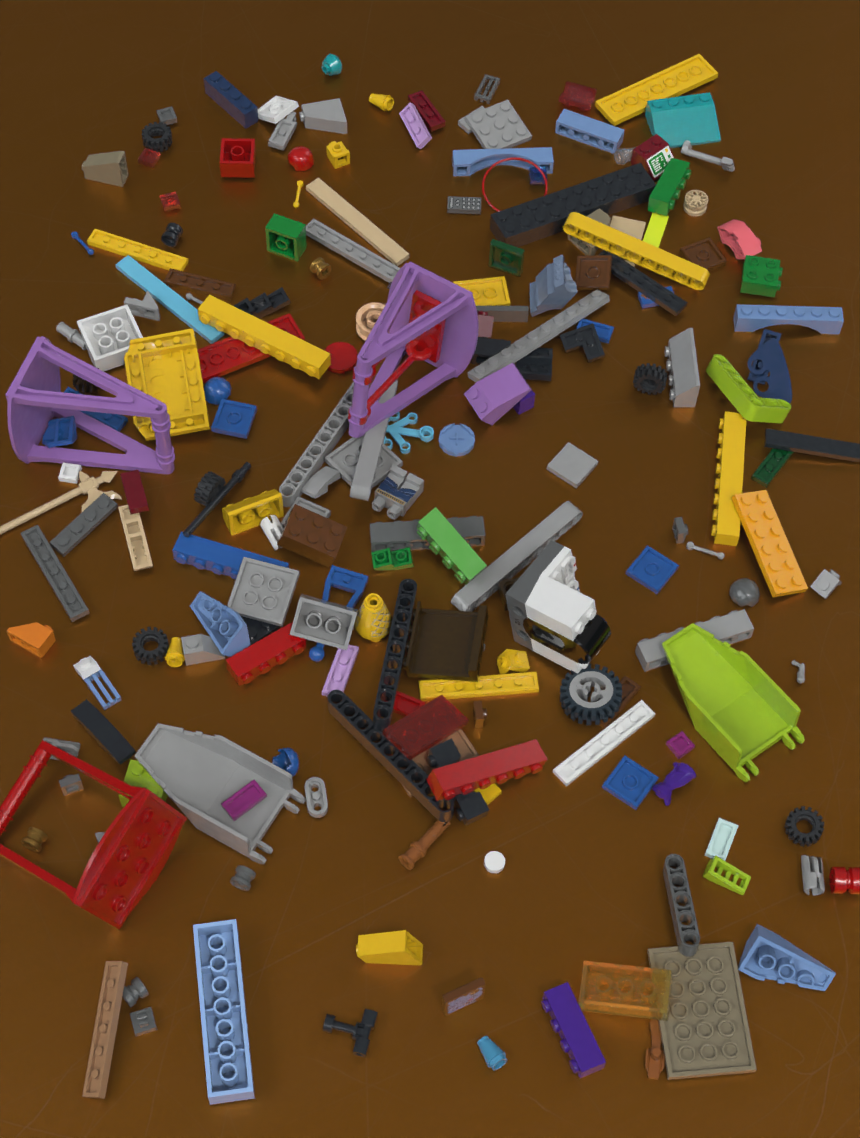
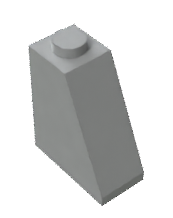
M340 98L301 105L302 112H299L300 121L304 122L305 128L347 134V120Z

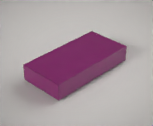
M254 779L221 803V806L231 819L236 821L265 799L267 794Z

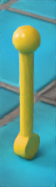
M301 180L297 181L298 189L296 200L293 203L295 208H298L300 205L299 196L301 187H303V181Z

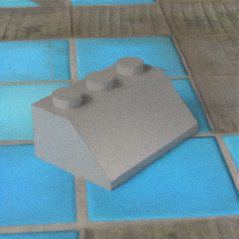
M301 594L290 635L347 650L358 609Z

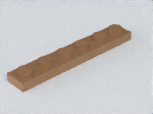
M106 961L82 1097L105 1099L128 966L127 962Z

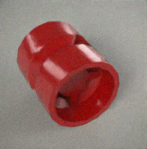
M831 867L829 874L831 893L844 894L848 891L849 894L860 895V867H849L848 870L845 867Z

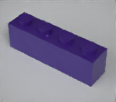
M566 982L545 991L543 1000H541L543 1009L546 1013L549 1012L552 1018L550 1021L554 1032H558L562 1039L560 1040L564 1053L568 1052L571 1060L569 1063L572 1071L577 1073L579 1078H583L604 1069L606 1061L569 983Z

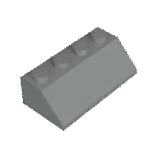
M688 328L670 338L668 346H665L664 350L665 357H668L666 371L670 373L668 375V386H671L669 398L673 400V407H695L700 389L693 328Z

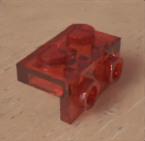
M567 81L564 91L559 97V102L569 107L576 106L582 111L590 110L594 105L597 89Z

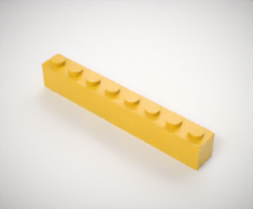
M209 295L198 308L199 320L202 323L208 324L234 339H239L248 346H253L264 354H269L295 369H300L309 376L320 379L331 365L330 353L212 295Z
M725 411L724 417L719 420L718 427L722 431L718 435L717 442L721 445L717 449L716 456L720 460L716 464L715 474L719 475L715 479L714 485L717 493L714 494L713 500L716 509L713 510L712 515L715 525H712L711 536H714V544L737 546L740 536V518L731 498L734 494L742 493L746 419L740 413Z

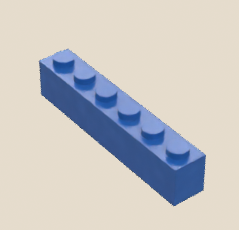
M183 532L180 533L172 550L174 560L181 564H190L198 569H206L218 575L230 576L235 580L243 557L289 568V563L195 535L185 537Z

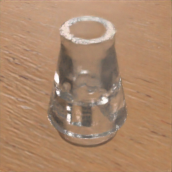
M636 147L618 149L614 153L616 163L624 165L632 158L633 149Z

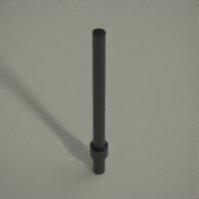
M246 462L239 470L232 474V478L184 530L183 535L185 537H189L231 489L245 478V474L251 468L249 462Z

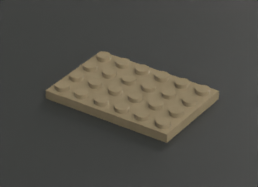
M733 942L699 944L696 954L691 957L682 955L679 952L678 946L648 949L647 954L662 1048L665 1056L667 1079L755 1072L757 1069Z

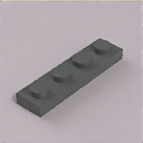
M105 493L101 494L49 542L50 546L65 557L118 508L117 503Z

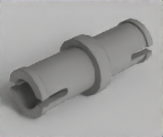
M64 322L58 324L57 332L67 337L69 342H74L83 350L87 349L82 335L77 329H72Z

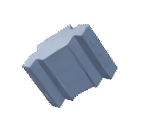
M563 254L553 258V263L548 264L536 276V281L530 283L529 307L532 317L547 310L562 309L578 293L576 282L571 277V270L564 263Z

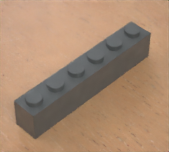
M483 516L452 517L447 519L470 546H485ZM419 519L413 521L370 523L371 552L390 548L391 551L408 547L411 550L430 549V543L426 539L423 541L416 533L418 531L416 527L420 521Z

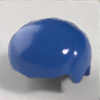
M210 378L204 385L206 401L218 405L221 399L227 400L228 396L231 395L230 383L225 378Z
M292 748L278 749L280 754L273 757L272 764L289 772L294 777L299 769L298 754Z

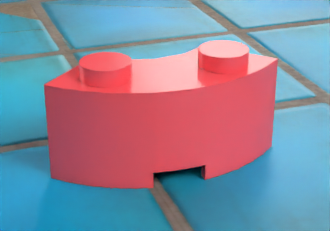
M733 219L717 227L722 243L732 249L736 259H745L746 255L753 256L762 252L760 239L754 235L743 221Z

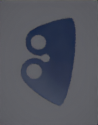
M772 338L761 345L748 359V368L753 374L759 375L765 371L770 372L768 377H758L754 381L753 389L762 398L782 399L791 403L792 386L787 363L780 344L775 338ZM755 359H760L763 362L762 369L754 370L752 362ZM760 381H766L769 388L767 391L761 392L758 390L757 384Z

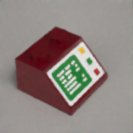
M655 134L633 149L631 164L641 163L655 182L660 179L670 159L675 157L669 144L658 134Z

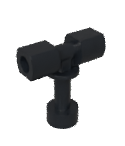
M365 1009L362 1021L356 1022L355 1026L336 1021L335 1015L327 1014L323 1031L332 1033L334 1029L353 1034L352 1039L356 1040L353 1054L366 1058L370 1045V1031L374 1030L378 1012Z

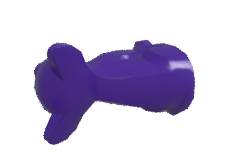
M674 762V768L666 775L664 782H660L652 787L655 794L659 798L664 799L666 806H669L671 803L672 790L682 787L696 778L695 771L689 765Z

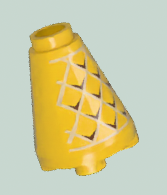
M369 594L364 599L354 623L357 633L362 638L373 642H379L390 633L393 619L383 599L378 594Z

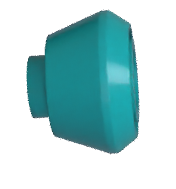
M328 54L322 62V70L330 76L338 75L342 71V63L336 55Z

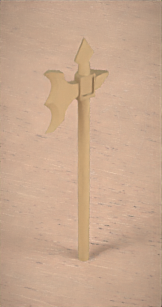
M79 471V487L0 526V535L82 493L84 495L88 494L87 501L82 505V512L103 493L111 499L122 500L120 495L112 490L102 492L97 489L103 482L110 483L118 471H102L101 476L94 478V476L89 477L87 474Z

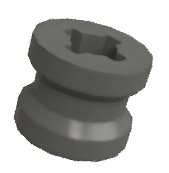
M238 865L235 869L236 874L231 878L230 883L238 889L248 891L251 887L250 882L255 879L256 873L248 867Z

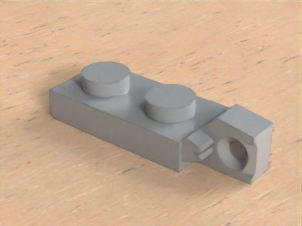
M291 112L286 119L283 118L279 121L268 141V146L280 150L285 149L297 126L296 112Z

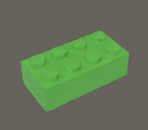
M436 507L418 522L416 527L418 536L423 541L426 539L430 543L429 548L435 555L439 554L443 558L442 563L446 568H452L456 573L454 575L461 584L464 582L467 585L486 568L485 562Z

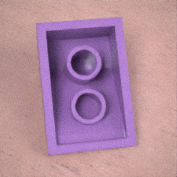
M511 363L476 382L464 395L479 418L493 425L532 389L515 364Z

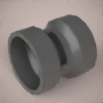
M135 977L131 980V985L124 986L122 997L131 1008L137 1003L139 997L145 998L149 993L141 980Z

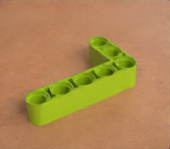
M719 354L713 355L706 368V372L743 418L752 422H784L792 408L787 401L759 398L724 356Z

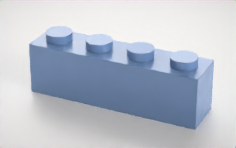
M563 109L556 121V134L613 154L617 153L623 142L624 129L567 109Z

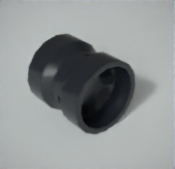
M169 223L165 229L166 232L161 236V241L166 246L175 247L179 241L178 238L183 234V229L176 223Z

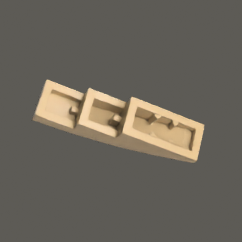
M128 505L118 507L134 571L153 567L140 514L130 515Z

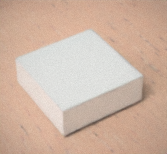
M63 462L58 476L59 481L77 484L79 471L82 470L81 465Z

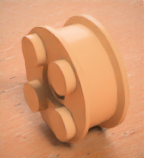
M368 303L358 310L356 314V331L360 338L366 341L385 304Z

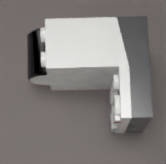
M551 540L505 594L513 638L515 642L578 674L588 666L609 640L611 629L608 623L596 613L595 600L580 593L579 582L575 580V571L577 570L576 559L572 556L571 549ZM540 628L543 631L548 632L554 639L552 640L549 637H546L537 629Z

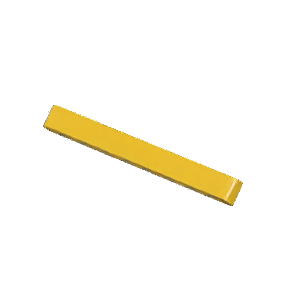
M571 212L563 226L565 233L692 289L703 290L710 273L707 269L580 213Z

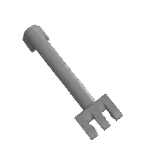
M684 141L681 149L682 154L720 165L723 170L730 172L735 170L732 159L724 156L721 159L692 150L690 141Z

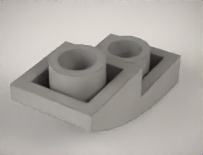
M328 466L323 467L306 482L301 492L311 498L316 499L328 492L329 484L340 479V471Z

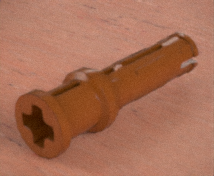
M437 820L418 841L410 844V848L404 854L398 856L400 863L405 868L412 870L414 864L426 855V850L451 825L450 821L446 823Z

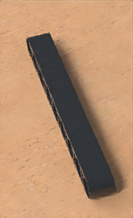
M412 579L401 581L373 711V726L379 731H385L391 726L409 628L416 601L417 583Z
M340 690L331 691L327 697L330 714L437 820L441 822L450 821L454 815V801L452 799L437 801L435 796H427L428 794H433L426 780L428 775L383 731L376 730L373 726V721L347 695Z

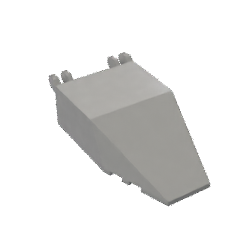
M158 723L135 754L138 762L197 829L256 863L265 864L266 862L264 856L254 851L256 847L269 854L273 851L272 847L262 842L261 839L283 806L294 814L299 812V808L296 805L287 801L289 797L302 804L306 801V798L293 788V779L289 772L220 735L211 736L200 731L191 732L184 730V728ZM255 779L267 794V797L236 821H233L222 808L221 803Z

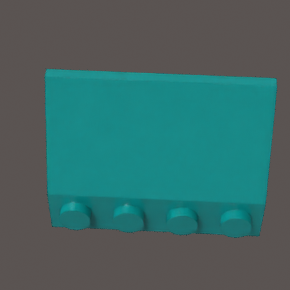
M710 92L647 101L645 117L652 136L658 134L669 144L670 148L682 147L686 140L690 141L691 146L721 141L715 104Z

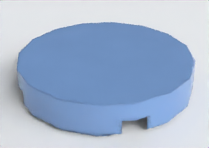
M449 424L440 431L439 446L448 455L455 457L464 456L474 448V432L465 424Z

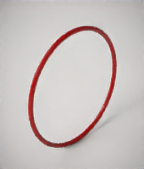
M517 157L505 158L494 163L486 171L482 180V193L486 202L497 212L501 211L494 207L488 200L484 190V183L487 174L494 166L508 160L525 161L536 167L544 178V196L547 195L548 183L546 176L536 164L529 160Z

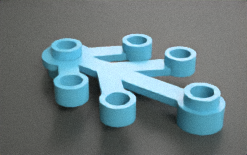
M397 412L396 417L391 416L389 421H394L395 423L388 425L386 432L397 442L401 448L400 452L403 454L410 452L411 445L401 435L418 437L424 442H429L434 438V430L430 426H423L420 430L403 428L408 424L417 423L418 416L416 413L411 412L399 420L400 413ZM385 436L383 443L390 444L387 447L391 450L393 448V442L392 440L387 439Z

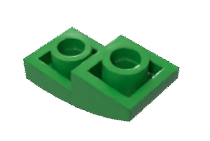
M410 547L395 551L387 548L371 552L374 570L387 571L414 567Z

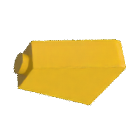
M406 930L358 935L356 953L365 963L422 965L423 944Z

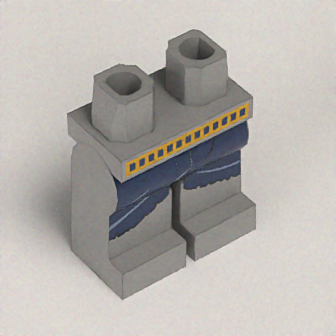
M392 465L385 480L375 490L372 509L380 512L383 507L387 508V516L393 520L399 516L404 517L406 511L423 492L424 480Z

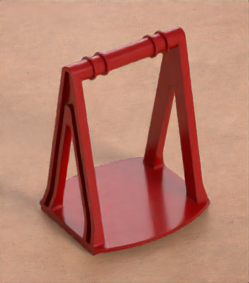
M42 740L34 754L29 756L30 760L27 765H23V771L0 806V837L4 831H7L6 827L9 822L14 820V814L37 778L41 777L40 773L44 767L48 766L47 762L51 756L130 801L117 815L101 838L82 874L77 889L0 844V854L66 893L77 906L120 930L128 915L161 873L187 818L150 790L144 787L130 786Z

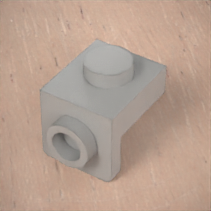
M824 569L810 587L827 599L837 585H841L842 582L839 580L840 575L832 569L829 572Z

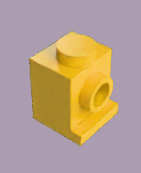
M332 141L326 146L327 157L335 169L350 164V152L342 141Z

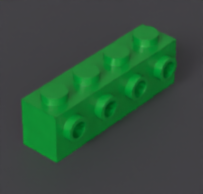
M675 158L670 159L649 197L648 211L667 216L669 211L673 210L675 200H678L680 197L681 189L684 190L686 180L690 179L692 172L689 169L690 162Z

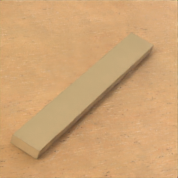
M320 178L306 185V190L394 265L399 266L409 258L407 251Z

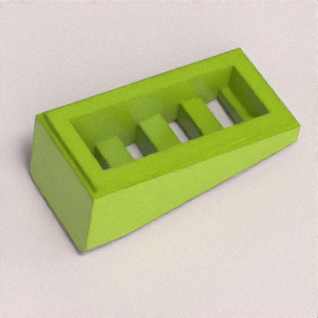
M716 855L709 860L702 875L707 880L740 895H744L751 876ZM722 871L726 872L724 877L721 876ZM730 875H734L732 881H729ZM738 878H741L740 885H736Z

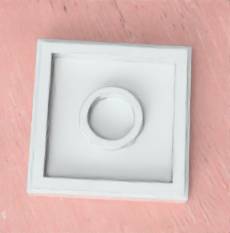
M275 96L258 109V119L276 124L298 108V102Z

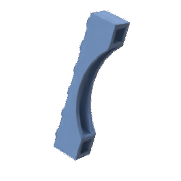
M552 147L453 150V176H471L481 169L491 167L499 160L511 157L529 160L536 164L544 174H552L554 164ZM508 160L496 165L516 166L535 174H541L536 167L525 161Z
M737 304L733 317L735 332H753L768 326L793 324L812 328L821 334H840L844 322L842 307Z

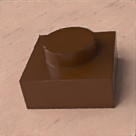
M482 701L473 702L475 728H483V722L487 720L486 708H482Z

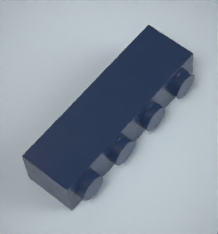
M215 71L204 78L205 93L245 129L258 122L257 106L220 73Z

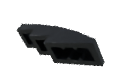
M283 287L268 296L264 292L251 301L246 298L235 304L234 307L260 319L289 305L291 301Z
M87 699L71 710L73 717L84 726L85 730L97 741L98 745L119 765L136 754L135 749Z

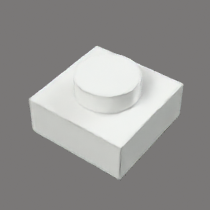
M91 656L83 658L73 665L83 680L101 670L98 663Z

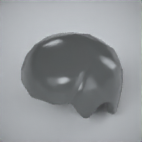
M741 578L731 585L729 595L732 601L740 607L744 605L753 607L759 601L760 591L754 581L748 578Z

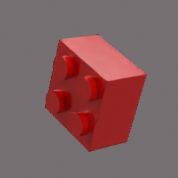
M221 138V177L255 178V139Z

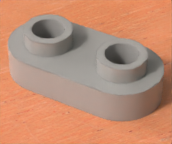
M311 777L305 782L304 786L307 810L312 817L321 818L328 811L325 783L319 777ZM313 788H318V789H319V790L316 791V792H313V791H312ZM317 806L321 807L318 811L314 809Z

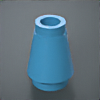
M488 1036L482 1037L477 1042L489 1068L498 1070L507 1062L506 1053Z

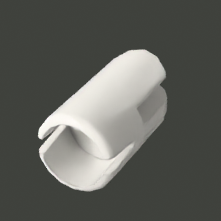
M270 515L272 522L268 517H265L261 521L260 526L276 551L278 547L283 548L277 544L284 528L276 515Z

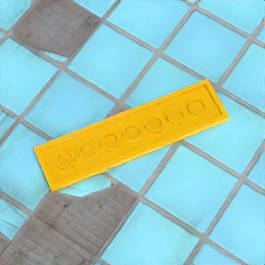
M697 54L595 101V107L613 126H616L645 112L647 101L678 97L718 78V72L700 54Z

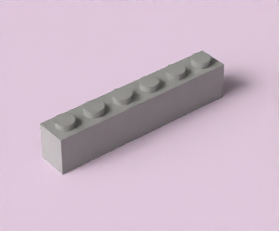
M745 609L740 611L734 610L728 613V615L721 617L715 616L709 621L694 623L713 634L714 638L729 644L751 638L754 627ZM680 627L671 633H661L652 639H642L637 643L635 653L644 672L669 664L662 643L683 630L684 627Z

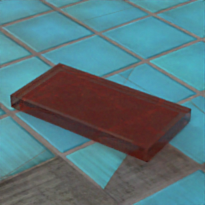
M440 695L384 729L383 735L403 755L412 760L468 725L469 719L443 695Z

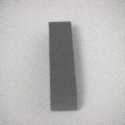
M670 854L665 859L663 876L679 952L686 957H691L696 954L700 942L698 925L684 860L680 855ZM686 941H690L693 944L689 945L686 943Z

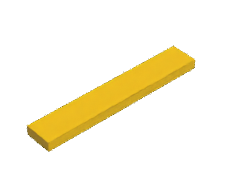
M94 229L87 240L88 245L125 257L129 255L134 260L168 271L170 268L184 271L189 263L188 258L98 229Z
M537 672L479 676L478 682L443 679L419 681L421 701L539 692Z

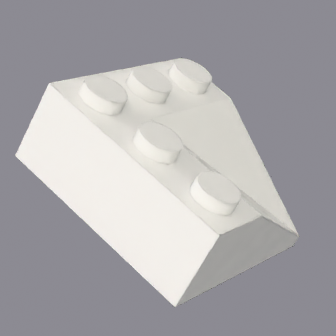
M128 305L77 321L94 367L99 368L103 372L124 365V356L128 352L130 340L143 338Z

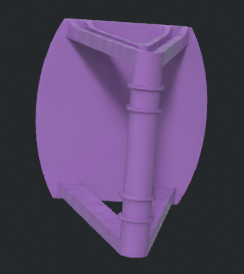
M37 336L5 395L8 403L7 416L10 441L18 459L27 464L30 462L63 464L64 462L81 466L171 474L175 469L174 447L171 444V423L166 404L57 348L46 337ZM59 367L116 397L61 392ZM79 410L151 418L152 429L155 432L156 450L139 443ZM74 416L76 427L124 451L126 454L57 447L48 448L46 446H38L48 427L49 420L53 417Z

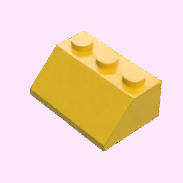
M275 489L264 491L257 496L245 498L243 501L229 504L222 508L223 519L231 536L260 526L261 521L265 517L272 521L270 515H276L278 519L284 517L281 493Z

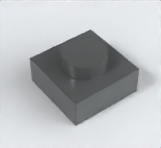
M173 107L156 110L158 119L162 124L177 123Z
M682 517L674 519L672 526L676 544L684 543L685 536L688 535L687 524H684Z
M79 774L67 775L59 780L64 796L84 789Z

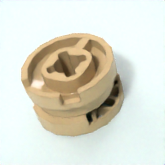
M700 190L689 191L685 195L684 211L691 216L703 215L707 209L708 196Z

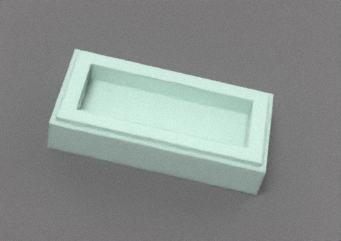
M719 818L704 856L713 858L716 855L725 861L739 825Z

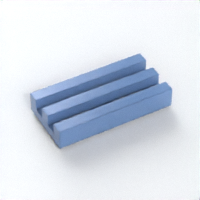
M102 669L84 679L104 710L122 700ZM98 677L102 678V680L109 688L115 699L111 698V696L109 695L105 687L102 685ZM91 681H95V683L98 685L106 699L109 701L108 703L104 702V700L97 692Z

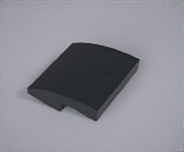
M537 348L516 362V367L524 379L551 381L553 348Z

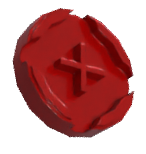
M335 342L325 348L324 351L330 353L331 365L327 370L343 374L345 371H352L356 366L358 353L351 344Z

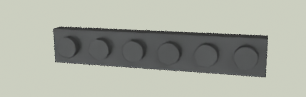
M36 525L21 532V537L70 620L73 622L90 614L39 526Z

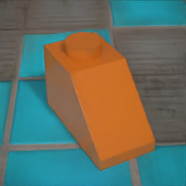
M38 622L11 627L7 630L10 641L40 658L46 654L56 641L53 629L48 625L43 626Z

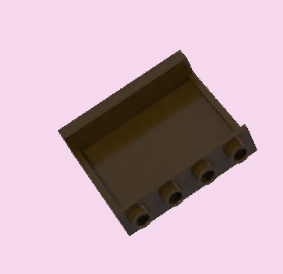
M418 601L417 608L413 609L412 614L414 623L409 628L411 638L406 644V652L408 654L403 659V669H406L407 677L478 682L489 618L487 605H479L478 612L423 609L421 601Z

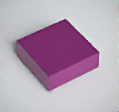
M683 731L666 742L668 748L678 759L695 748V745Z

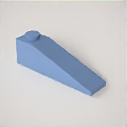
M200 591L190 607L221 654L231 657L249 647L250 639L247 625L239 613Z
M759 924L756 925L748 938L738 965L739 971L757 980H774L780 984H785L786 982L797 984L799 987L826 991L836 975V972Z

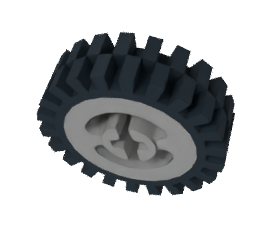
M588 664L586 669H582L578 674L571 670V674L567 672L565 679H562L560 685L561 707L565 709L567 716L571 714L573 721L578 718V723L580 724L583 723V720H587V725H591V721H595V725H600L601 719L605 723L608 721V717L612 719L615 712L618 713L622 702V684L619 683L618 676L614 677L612 670L607 673L608 668L605 666L602 670H599L600 665L595 664V669H591V664ZM591 687H594V692H592L591 702H588V697L591 694Z

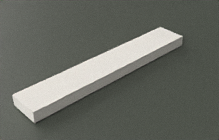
M642 700L554 768L553 773L567 787L655 717V713Z

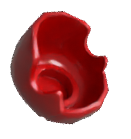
M298 146L288 153L289 165H292L296 171H305L314 165L313 154L309 148Z

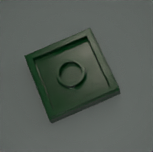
M492 239L490 242L488 266L520 277L523 272L525 250Z

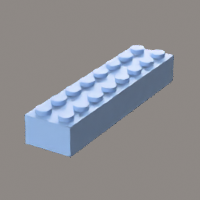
M233 919L193 925L209 1103L213 1105L255 1099L237 921Z

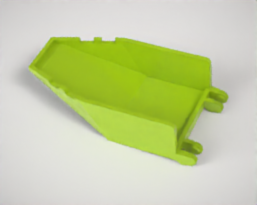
M692 623L663 642L662 647L695 730L731 767L738 778L743 780V782H748L750 780L749 774L742 766L746 765L747 769L756 776L759 774V769L751 761L781 739L790 750L795 749L796 745L788 736L789 733L792 734V737L798 743L802 744L805 741L804 735L796 726L801 710L747 653L735 650L730 647L731 644L719 641L714 638L713 634Z

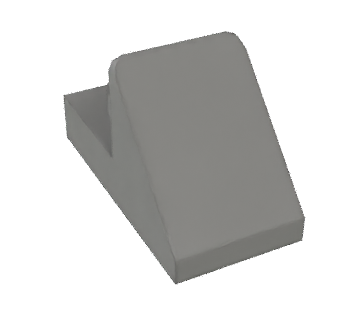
M149 291L146 292L143 301L136 298H125L124 305H128L132 315L157 321L160 320L159 308Z

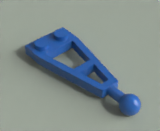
M332 565L325 581L322 600L329 601L332 586L354 593L346 605L347 607L354 608L363 595L368 582V576ZM317 642L316 646L310 649L309 657L311 660L319 662L324 658L325 652L323 648L325 644Z

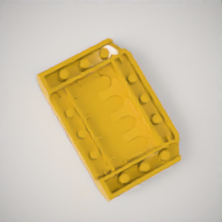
M193 328L130 340L128 352L124 356L128 385L166 404L171 423L170 436L210 429L197 342ZM133 416L135 427L146 441L155 440L151 418Z

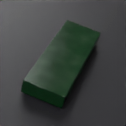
M773 448L753 473L751 479L767 488L794 452Z

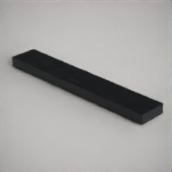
M605 250L599 254L612 255L611 273L674 316H677L687 307L686 301L617 255Z
M768 428L765 430L764 447L860 463V444Z

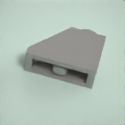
M197 634L181 637L186 666L225 659V655L221 654L210 636Z

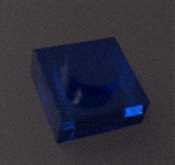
M530 167V184H545L540 171L536 167ZM539 167L547 179L546 167Z

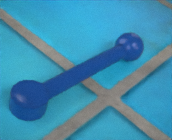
M78 232L71 233L72 238L77 239L89 255L94 254V250L89 248L78 237Z

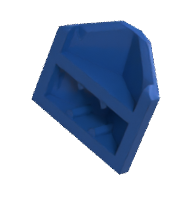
M69 416L49 420L48 427L43 435L42 444L48 448L73 444L77 440L75 417Z

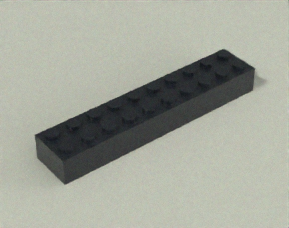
M638 163L493 213L490 216V230L498 241L520 247L563 232V226L571 212L588 216L600 208L603 212L611 215L649 201V197L656 184L643 165Z

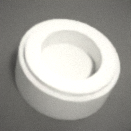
M498 851L489 852L484 859L486 870L490 873L501 872L505 866L503 854Z

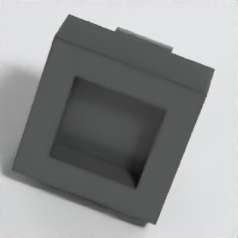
M151 1007L130 1013L135 1036L157 1030Z

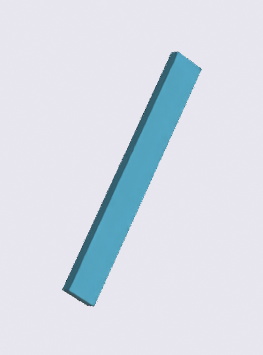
M129 255L115 264L116 269L145 292L149 291L156 301L190 328H193L195 332L210 344H213L225 335L224 332H220L216 328L202 323L199 320L198 309Z

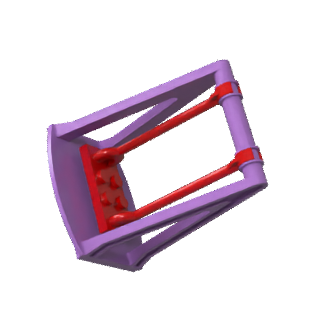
M412 262L405 263L400 268L392 281L387 303L357 356L356 366L353 369L352 406L348 410L350 436L354 438L363 436L368 430L386 418H390L444 381L453 377L457 378L467 368L473 358L478 340V314L472 292ZM407 353L409 357L398 367L401 359ZM385 358L380 370L376 375V366ZM415 360L425 361L437 367V369L385 403H379L384 392ZM376 375V377H375L373 383L371 384V386H370V388H369V384L372 382L373 377Z

